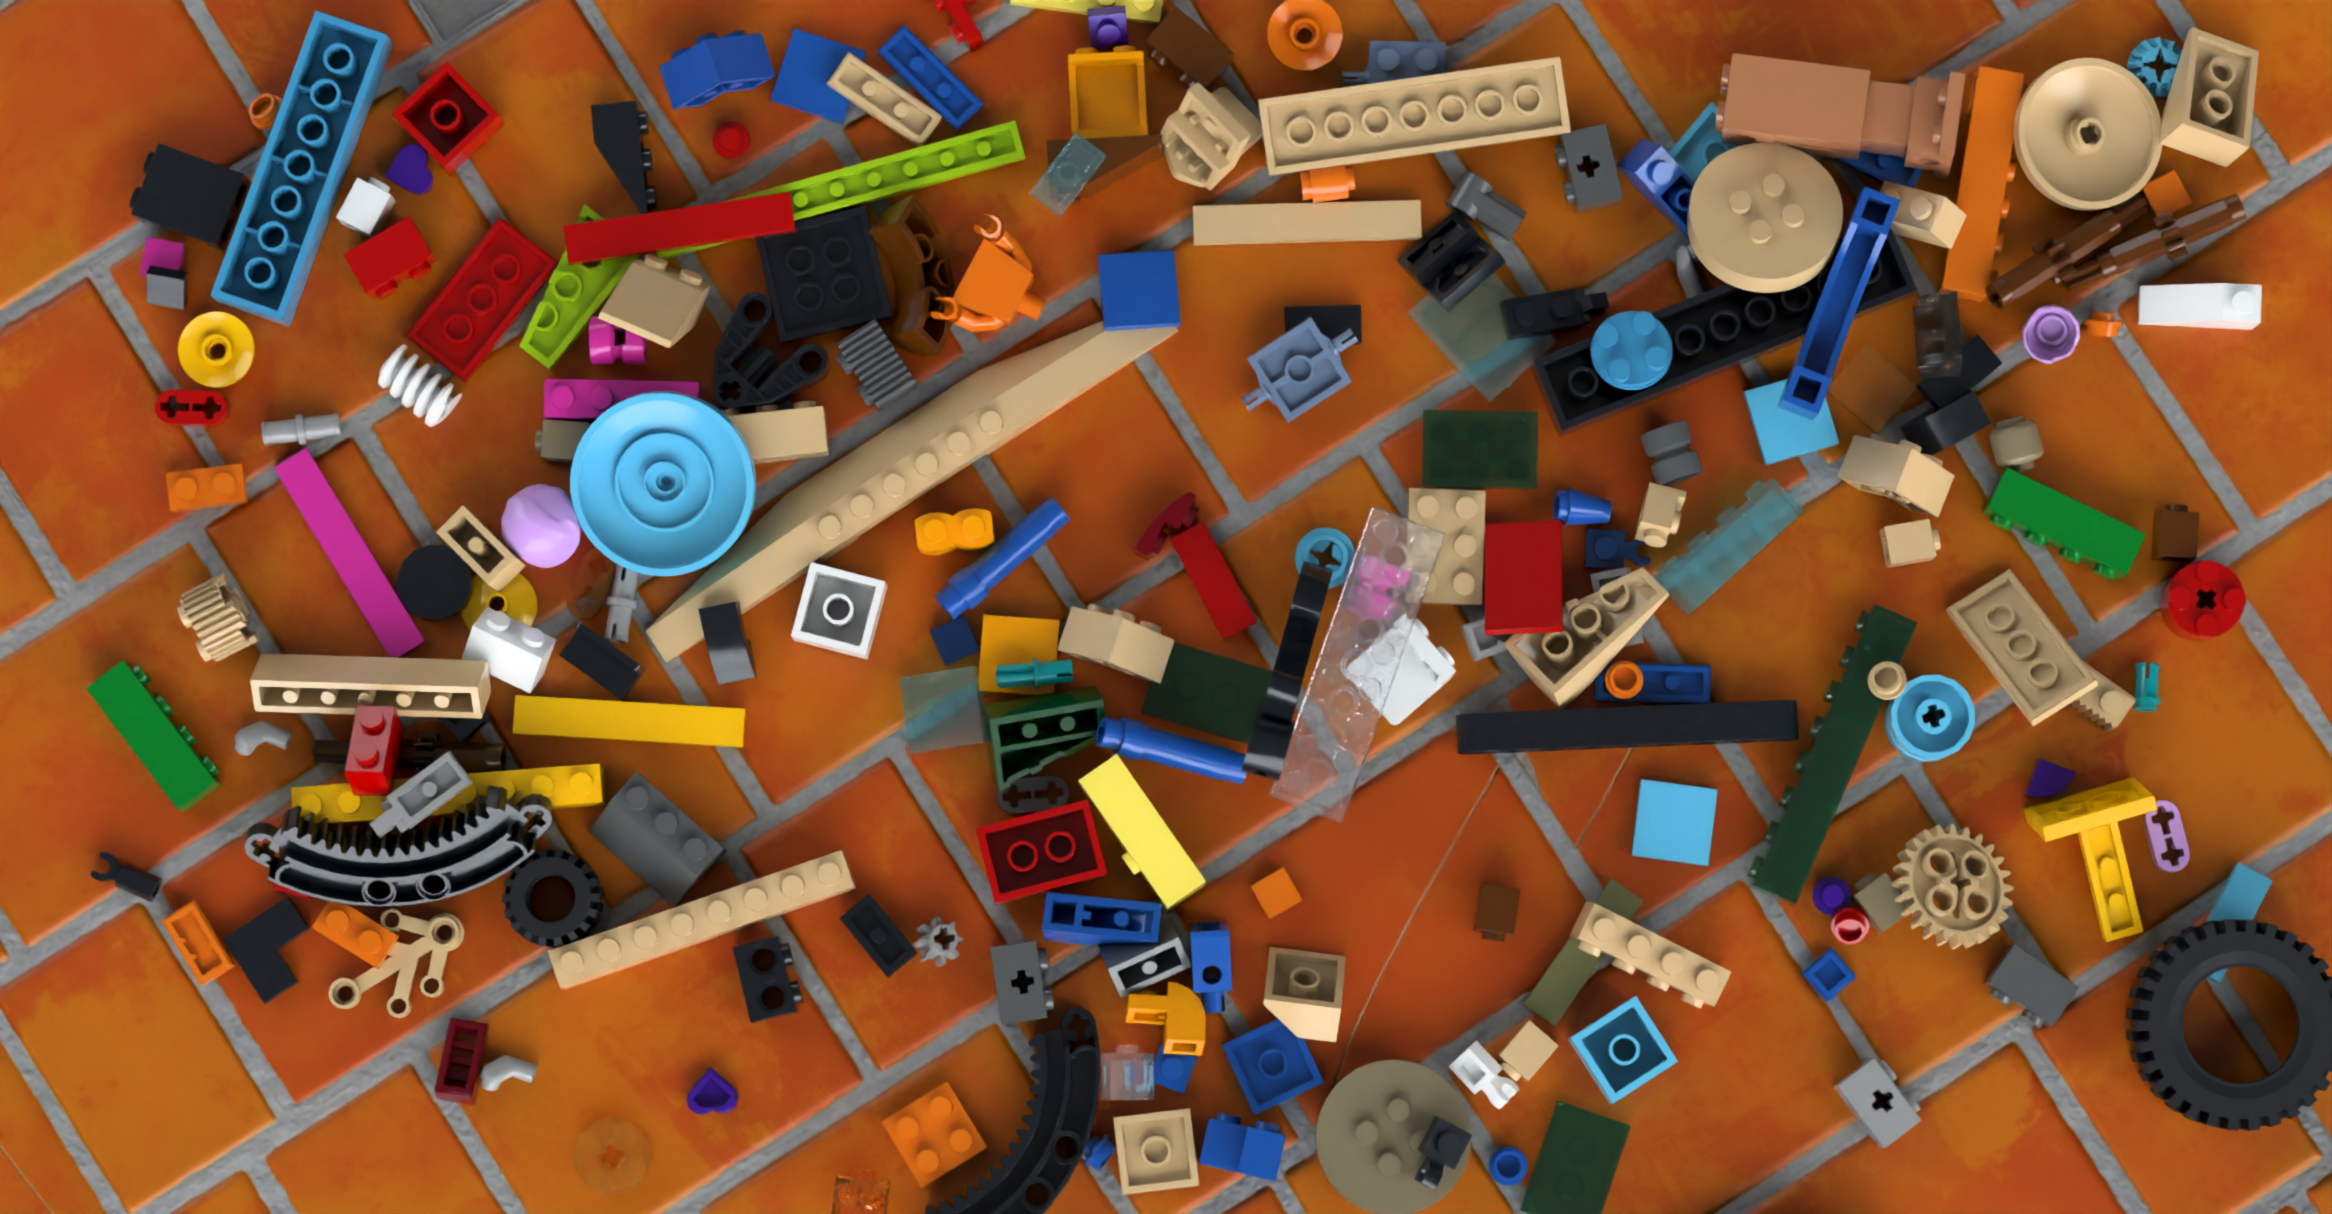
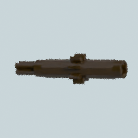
M418 732V741L402 740L397 764L398 769H416L415 775H417L450 751L465 771H504L507 762V750L505 744L440 741L441 734H437V732ZM315 740V747L313 746L312 748L314 763L346 764L350 741Z

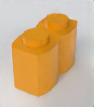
M966 509L956 513L954 516L938 512L928 513L915 519L917 547L919 552L925 555H944L957 548L976 552L988 549L995 544L992 514L985 509Z

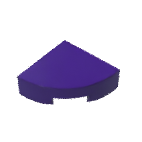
M2038 759L2025 796L2041 798L2057 794L2070 784L2076 772Z

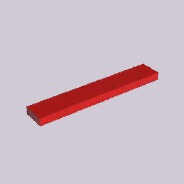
M790 192L565 225L563 230L568 264L576 265L795 232L796 227Z

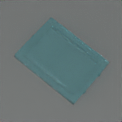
M1494 273L1449 312L1427 294L1407 313L1489 403L1504 389L1510 387L1512 382L1531 366L1533 360L1540 358L1557 342L1551 334L1508 340L1499 304L1502 300L1517 297Z

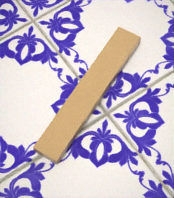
M1421 200L1193 206L1194 245L1422 239Z

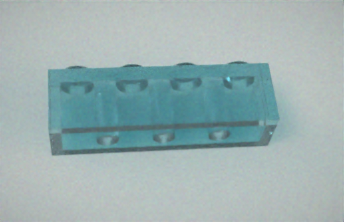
M1773 477L1766 484L1759 479L1743 494L1748 499L1738 509L1730 505L1715 519L1719 526L1708 535L1704 530L1687 544L1691 552L1681 561L1675 555L1659 570L1663 577L1658 583L1669 593L1668 597L1687 617L1804 512Z

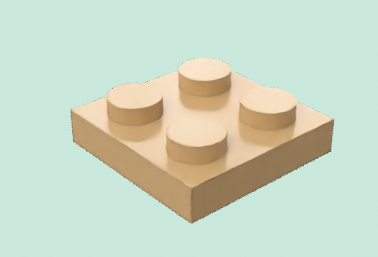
M1190 1108L1113 1117L1122 1195L1199 1186Z

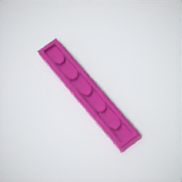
M305 448L275 466L276 473L389 657L402 658L427 643L310 451Z

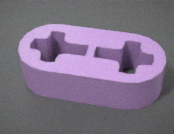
M2158 800L2156 801V806L2160 807L2163 813L2169 812L2171 819L2165 822L2167 834L2163 835L2160 823H2153L2152 816L2157 814V810L2142 815L2143 826L2155 866L2160 871L2174 873L2183 869L2188 864L2190 858L2189 847L2177 807L2172 802ZM2167 838H2169L2172 850H2179L2180 857L2175 859V866H2172L2169 860L2163 861L2161 854L2167 851L2165 842Z

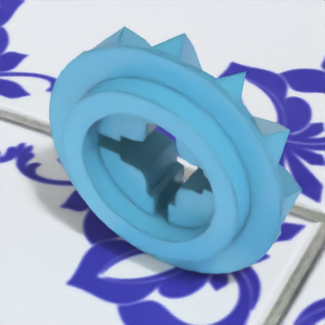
M2160 36L2144 40L2131 52L2127 70L2145 85L2152 97H2167L2182 50L2175 41H2169ZM2158 53H2160L2162 58V64L2173 67L2162 72L2159 82L2155 69L2147 66L2156 60Z
M1318 528L1307 533L1298 543L1295 551V565L1300 575L1303 561L1319 564V560L1309 553L1310 551L1323 553L1326 548L1328 549L1330 543L1333 544L1331 557L1341 566L1336 564L1334 566L1331 564L1326 566L1333 569L1328 587L1330 589L1343 584L1350 577L1355 567L1356 553L1352 542L1342 532L1333 528Z

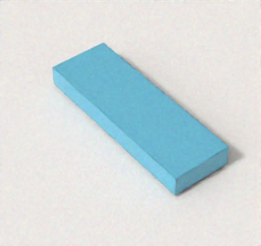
M2239 862L2236 863L2206 922L2221 921L2223 919L2253 920L2273 880ZM2227 968L2217 971L2207 978L2220 983Z

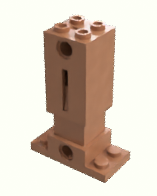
M1733 53L1731 64H1723L1720 94L1727 96L1726 101H1718L1715 131L1722 132V144L1742 146L1766 142L1793 147L1808 155L1858 160L1859 152L1905 157L1904 167L1933 170L1932 178L1948 180L1956 148L1966 73L1950 72L1948 80L1917 76L1914 86L1870 80L1871 70Z

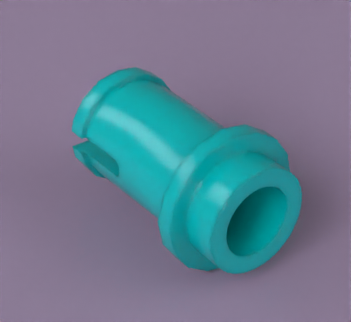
M2146 662L2136 663L2135 693L2133 696L2136 698V701L2134 703V710L2139 712H2156L2157 705L2161 704V698H2158L2160 665L2150 663L2149 678L2147 679L2145 677Z

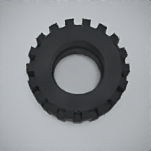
M546 849L540 850L537 854H531L512 869V875L510 878H506L504 883L506 891L505 894H502V902L505 903L506 910H504L506 918L510 920L511 927L529 942L550 948H558L573 943L580 938L584 939L589 935L588 931L597 925L599 912H602L604 905L601 903V898L604 896L603 888L598 882L599 878L596 872L584 860L562 850L555 849V851H549ZM548 876L565 878L570 882L575 891L574 907L560 921H545L538 917L532 908V892L535 886Z

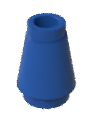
M1568 487L1566 491L1558 490L1556 492L1553 503V519L1556 521L1561 520L1562 525L1608 523L1612 504L1609 500H1604Z

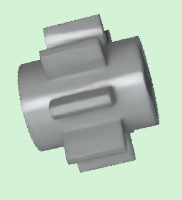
M935 917L930 921V926L922 924L917 927L916 930L921 936L912 945L918 948L922 954L921 962L927 959L934 960L936 967H940L946 963V957L950 960L959 957L960 954L955 948L964 938L958 936L954 929L955 922L948 925L942 924L940 917Z

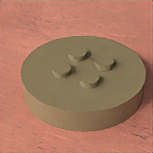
M1382 1060L1366 1064L1341 1079L1330 1091L1321 1107L1315 1132V1145L1320 1166L1334 1189L1347 1201L1361 1209L1377 1214H1412L1422 1211L1440 1201L1457 1184L1469 1159L1471 1139L1455 1170L1444 1165L1441 1180L1435 1190L1414 1180L1427 1155L1418 1151V1148L1435 1116L1471 1134L1466 1108L1454 1088L1442 1076L1423 1065L1405 1060Z

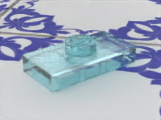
M1075 132L1029 192V195L1058 217H1061L1107 158V155Z

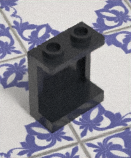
M158 143L155 152L151 151L145 160L143 172L146 173L142 187H136L132 194L130 208L133 210L131 215L138 221L150 222L203 241L210 247L224 251L250 180L243 173Z

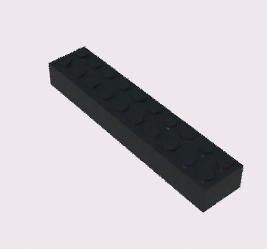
M1891 227L1853 320L1910 298L1917 290ZM1839 238L1836 251L1828 265L1812 280L1794 289L1775 293H1759L1742 290L1726 283L1651 313L1667 329L1672 340L1673 355L1665 375L1658 382L1647 388L1624 390L1614 387L1603 380L1595 370L1591 359V342L1593 337L1533 360L1530 368L1558 436L1561 437L1802 341L1842 238Z

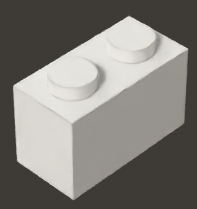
M487 607L472 626L461 660H487L490 675L531 693L545 673L556 639L544 634L537 628L529 627L510 618L503 612Z

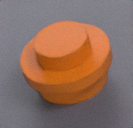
M269 93L255 98L249 107L252 124L259 130L272 128L282 99Z
M2092 311V318H2084L2083 323L2087 325L2086 334L2094 336L2115 337L2118 333V327H2122V321L2115 319L2114 312Z
M1626 660L1615 662L1608 668L1605 674V686L1609 693L1616 698H1632L1638 694L1643 686L1642 671L1633 662Z

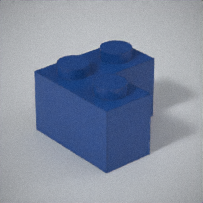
M744 30L735 31L719 38L716 33L703 35L695 40V46L672 53L673 59L659 67L673 109L700 107L723 93L752 90L776 76L762 34L746 35Z
M1218 1112L1217 1120L1209 1118L1198 1164L1276 1181L1286 1135L1278 1134L1280 1126L1256 1121L1255 1128L1239 1125L1241 1117Z

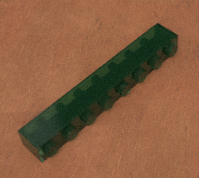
M1877 604L1870 607L1868 612L1865 610L1861 611L1853 631L1859 633L1853 647L1850 645L1846 646L1838 666L1844 668L1839 681L1831 680L1824 695L1823 701L1829 703L1823 717L1816 715L1810 727L1808 736L1813 738L1808 752L1801 750L1794 764L1793 771L1798 773L1793 787L1785 786L1777 806L1783 808L1777 822L1774 820L1770 821L1762 841L1768 843L1763 856L1756 855L1749 868L1747 876L1753 878L1749 886L1750 888L1791 906L1797 903L1884 701L1874 696L1868 686L1869 672L1876 664L1890 661L1898 665L1900 664L1918 622Z

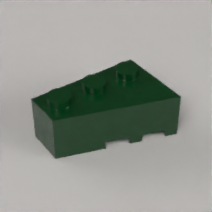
M1095 685L982 705L992 778L999 792L1009 787V783L1028 773L1034 774L1042 770V766L1061 756L1065 758L1095 742L1098 725L1105 716L1103 698Z

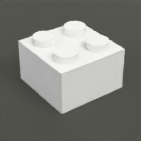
M811 562L791 633L792 639L797 642L868 660L888 587L886 582Z

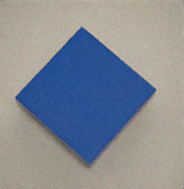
M1829 948L1801 972L1825 1002L1830 1001L1856 978L1855 974L1832 948Z

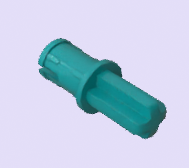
M1034 658L1032 663L998 665L996 667V683L1000 688L1033 685L1034 689H1039V685L1073 684V675H1071L1073 673L1072 660L1037 662V659Z

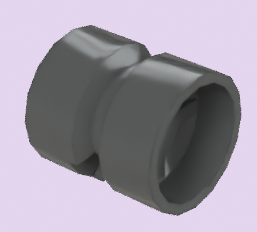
M1687 421L1668 424L1640 436L1644 452L1647 456L1655 458V462L1650 467L1655 484L1668 486L1704 472L1698 452L1688 449L1693 441Z

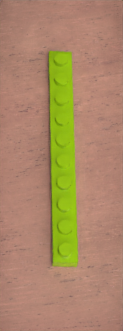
M1014 120L727 201L790 192L794 220L799 222L1026 159L1017 124ZM727 242L657 252V255L666 260Z

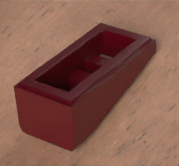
M450 1018L434 1089L438 1099L475 1105L489 1029L487 1023ZM457 1033L477 1036L476 1043L456 1040ZM454 1049L474 1052L473 1058L453 1055ZM451 1065L468 1067L470 1071L469 1073L451 1071ZM449 1081L466 1083L467 1085L466 1088L449 1086L448 1083Z

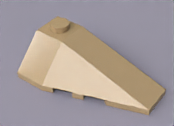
M1642 567L1601 586L1599 591L1580 600L1575 598L1566 602V606L1563 607V632L1513 634L1503 644L1532 682L1562 710L1595 680L1667 599L1669 593Z

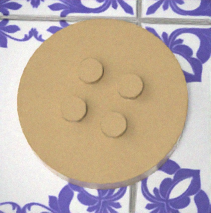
M1766 142L1745 144L1730 149L1716 157L1698 176L1691 192L1688 208L1687 229L1689 240L1701 263L1713 275L1725 283L1751 292H1782L1794 289L1812 280L1831 261L1840 238L1843 223V202L1832 176L1818 161L1808 154L1781 144Z

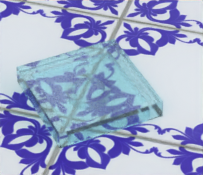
M976 666L899 678L910 754L987 743Z

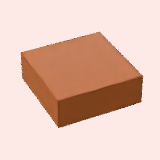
M2175 170L2147 183L2140 190L2142 196L2147 201L2153 217L2168 211L2170 214H2174L2192 204Z
M1284 867L1250 886L1269 920L1303 901Z

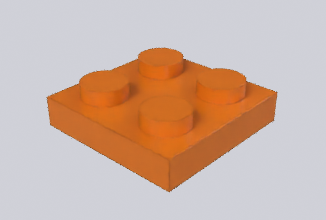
M948 1081L882 1121V1124L921 1188L988 1148Z

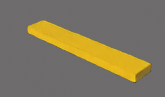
M515 695L512 733L518 735L744 748L746 709Z

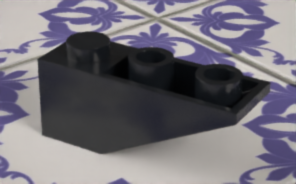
M637 101L592 105L591 114L596 147L640 213H651L650 209L657 208L654 185L648 186L646 171H653L651 149H644L643 134H649L647 111H640Z

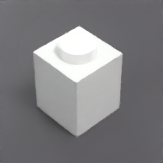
M357 177L336 218L342 225L368 238H372L380 233L396 203L393 196L388 193L391 188L370 177L368 182Z

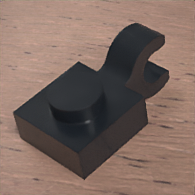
M1435 1116L1418 1148V1151L1427 1155L1414 1180L1435 1190L1441 1180L1444 1165L1455 1170L1472 1135Z

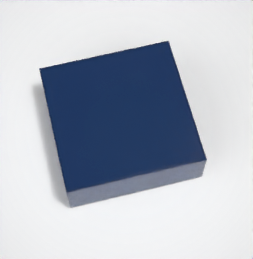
M965 615L930 630L945 666L980 652V648Z

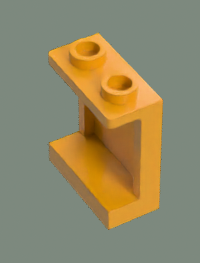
M1125 45L1114 47L1113 52L1098 53L1097 48L1087 47L1076 49L1075 54H1069L1068 71L1072 139L1148 135L1144 51H1136L1135 46Z

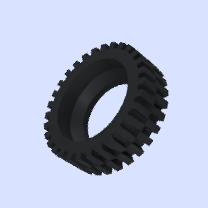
M2239 919L2202 922L2200 926H2190L2181 930L2182 934L2178 937L2171 936L2164 941L2165 947L2161 951L2154 950L2148 957L2152 961L2147 968H2140L2136 976L2141 979L2138 987H2131L2129 994L2130 998H2134L2133 1007L2126 1008L2125 1019H2131V1029H2126V1038L2128 1041H2133L2135 1049L2129 1052L2132 1061L2139 1062L2141 1070L2137 1072L2142 1080L2151 1084L2152 1088L2149 1090L2157 1098L2165 1100L2167 1107L2183 1114L2187 1119L2212 1127L2236 1131L2238 1129L2248 1131L2260 1130V1126L2273 1127L2281 1124L2280 1119H2292L2301 1114L2298 1110L2301 1106L2310 1107L2318 1099L2314 1096L2316 1091H2325L2331 1083L2326 1077L2329 1071L2332 1072V976H2328L2325 972L2329 966L2324 959L2315 958L2312 954L2315 949L2308 943L2297 941L2298 936L2279 930L2278 926ZM2231 967L2254 968L2273 977L2290 996L2297 1017L2296 1039L2287 1059L2270 1075L2248 1083L2226 1082L2206 1072L2191 1055L2183 1031L2184 1012L2193 991L2210 975Z

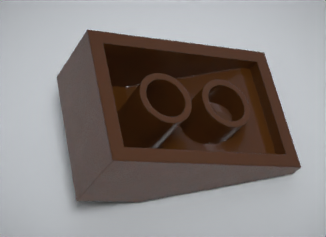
M1162 135L1047 140L1050 200L1058 199V204L1060 205L1081 203V198H1089L1162 157Z

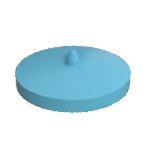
M651 391L633 395L618 402L601 414L590 425L579 442L573 458L570 474V493L580 526L594 546L606 557L620 566L637 573L652 576H675L690 573L709 565L722 556L736 542L745 529L753 511L756 497V471L746 440L736 425L722 411L705 400L690 394L675 391Z

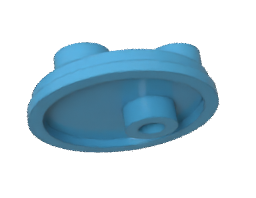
M1626 311L1609 317L1598 327L1591 342V359L1597 373L1610 385L1624 390H1640L1658 382L1669 369L1673 355L1672 340L1667 329L1651 313L1646 311Z

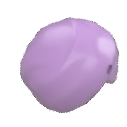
M546 484L525 487L507 500L506 508L501 517L503 540L517 557L533 566L541 568L555 567L566 561L579 545L582 527L576 517L572 499L565 490Z

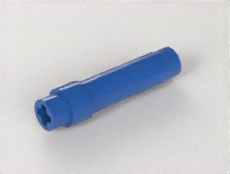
M1048 498L967 568L963 566L946 581L948 585L934 596L935 599L954 620L967 608L972 610L989 595L987 592L1069 522L1068 515L1053 498Z
M1104 716L1097 728L1096 746L1112 750L1113 755L1117 754L1120 757L1135 761L1143 759L1236 784H1242L1247 776V772L1241 771L1246 754L1232 751L1228 748L1150 728L1146 723L1124 717L1121 720Z

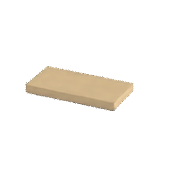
M2011 569L1946 609L1947 616L2032 726H2035L2098 686L2097 679Z

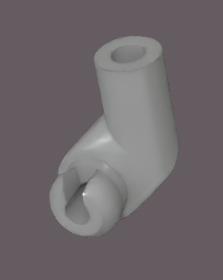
M1691 243L1687 246H1680L1676 251L1677 276L1688 299L1705 292L1693 264L1700 262L1695 254Z
M259 721L239 729L234 737V748L237 753L245 756L251 755L256 746L265 742L286 750L291 742L293 732L265 721Z
M504 1055L484 1065L480 1071V1085L487 1091H495L499 1088L501 1082L510 1077L532 1083L537 1073L538 1065Z

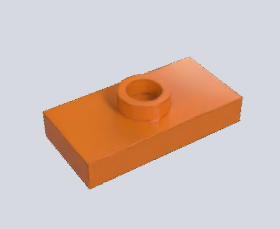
M197 900L191 901L161 920L200 986L206 985L235 967L234 962Z

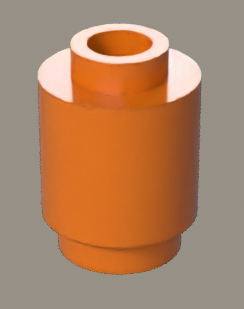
M1345 165L1299 172L1303 200L1312 199V202L1316 203L1349 198L1348 191L1355 190L1353 167L1345 168Z

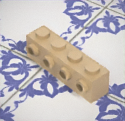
M1585 902L1569 935L1580 941L1577 948L1597 958L1602 952L1614 958L1612 965L1631 975H1633L1636 969L1648 975L1646 980L1648 984L1667 992L1670 986L1682 992L1680 997L1682 1001L1699 1009L1702 1008L1703 1004L1715 1007L1731 974V971L1592 902Z

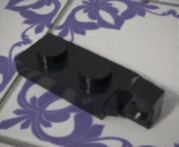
M1575 288L1505 299L1499 304L1508 340L1580 329L1582 325L1592 321V315L1604 314L1605 310L1610 307L1606 292L1585 296L1584 289L1575 290Z

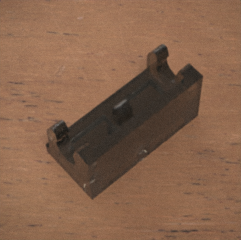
M1957 292L1921 296L1918 298V303L1922 307L1913 308L1918 378L1960 377L1963 356Z

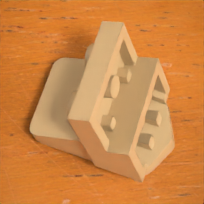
M1198 82L1187 90L1179 109L1167 118L1160 135H1162L1164 154L1173 178L1198 187H1206L1210 191L1235 168L1239 158L1261 138V122L1227 88L1220 87L1210 93Z

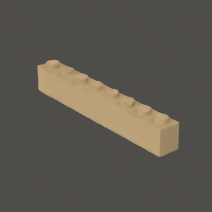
M839 850L549 950L548 954L559 987L568 989L857 888L845 853Z

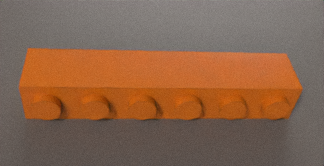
M1979 66L1974 73L1952 203L1967 216L1952 249L1944 248L1937 294L1982 302L1987 297L1985 287L1997 279L1998 271L1992 270L1994 255L2000 256L2003 246L2004 234L1998 233L2000 218L2006 219L2010 205V197L2004 196L2006 182L2013 181L2016 169V160L2011 159L2012 147L2014 145V118L2018 104L2029 87L2023 85L2025 76L2023 73Z

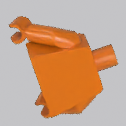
M985 212L983 215L988 217L990 221L989 227L984 230L975 224L974 230L976 233L988 237L989 240L983 239L952 298L939 296L935 298L943 302L945 306L943 314L931 311V316L934 319L949 320L951 323L970 332L995 331L1003 325L1011 326L1018 312L1038 321L1047 301L1029 292L1034 282V274L1031 273L1032 263L1019 241L1001 227L999 218Z

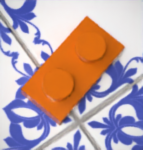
M242 463L166 473L171 512L248 503L245 467Z
M332 901L327 902L312 926L317 932L377 969L380 968L399 938L397 934L349 904Z

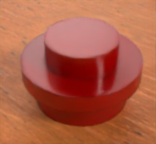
M728 121L719 125L712 137L713 147L717 154L729 160L738 159L745 155L751 142L749 132L745 126L735 121Z
M1842 908L1835 912L1831 918V931L1840 942L1856 944L1867 935L1869 931V918L1866 913L1858 908Z

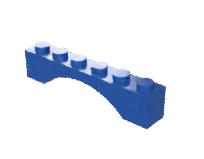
M1864 187L1859 193L1777 407L1810 420H1814L1819 414L1857 307L1901 200L1868 187Z

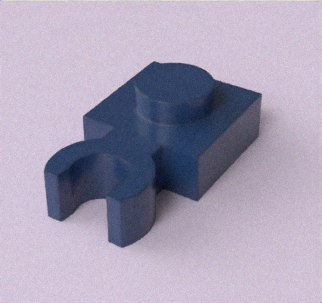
M1586 529L1584 569L1614 570L1624 568V559L1630 560L1636 566L1643 567L1651 563V558L1639 557L1636 553L1637 546L1647 544L1636 539L1632 540V542H1625V531Z

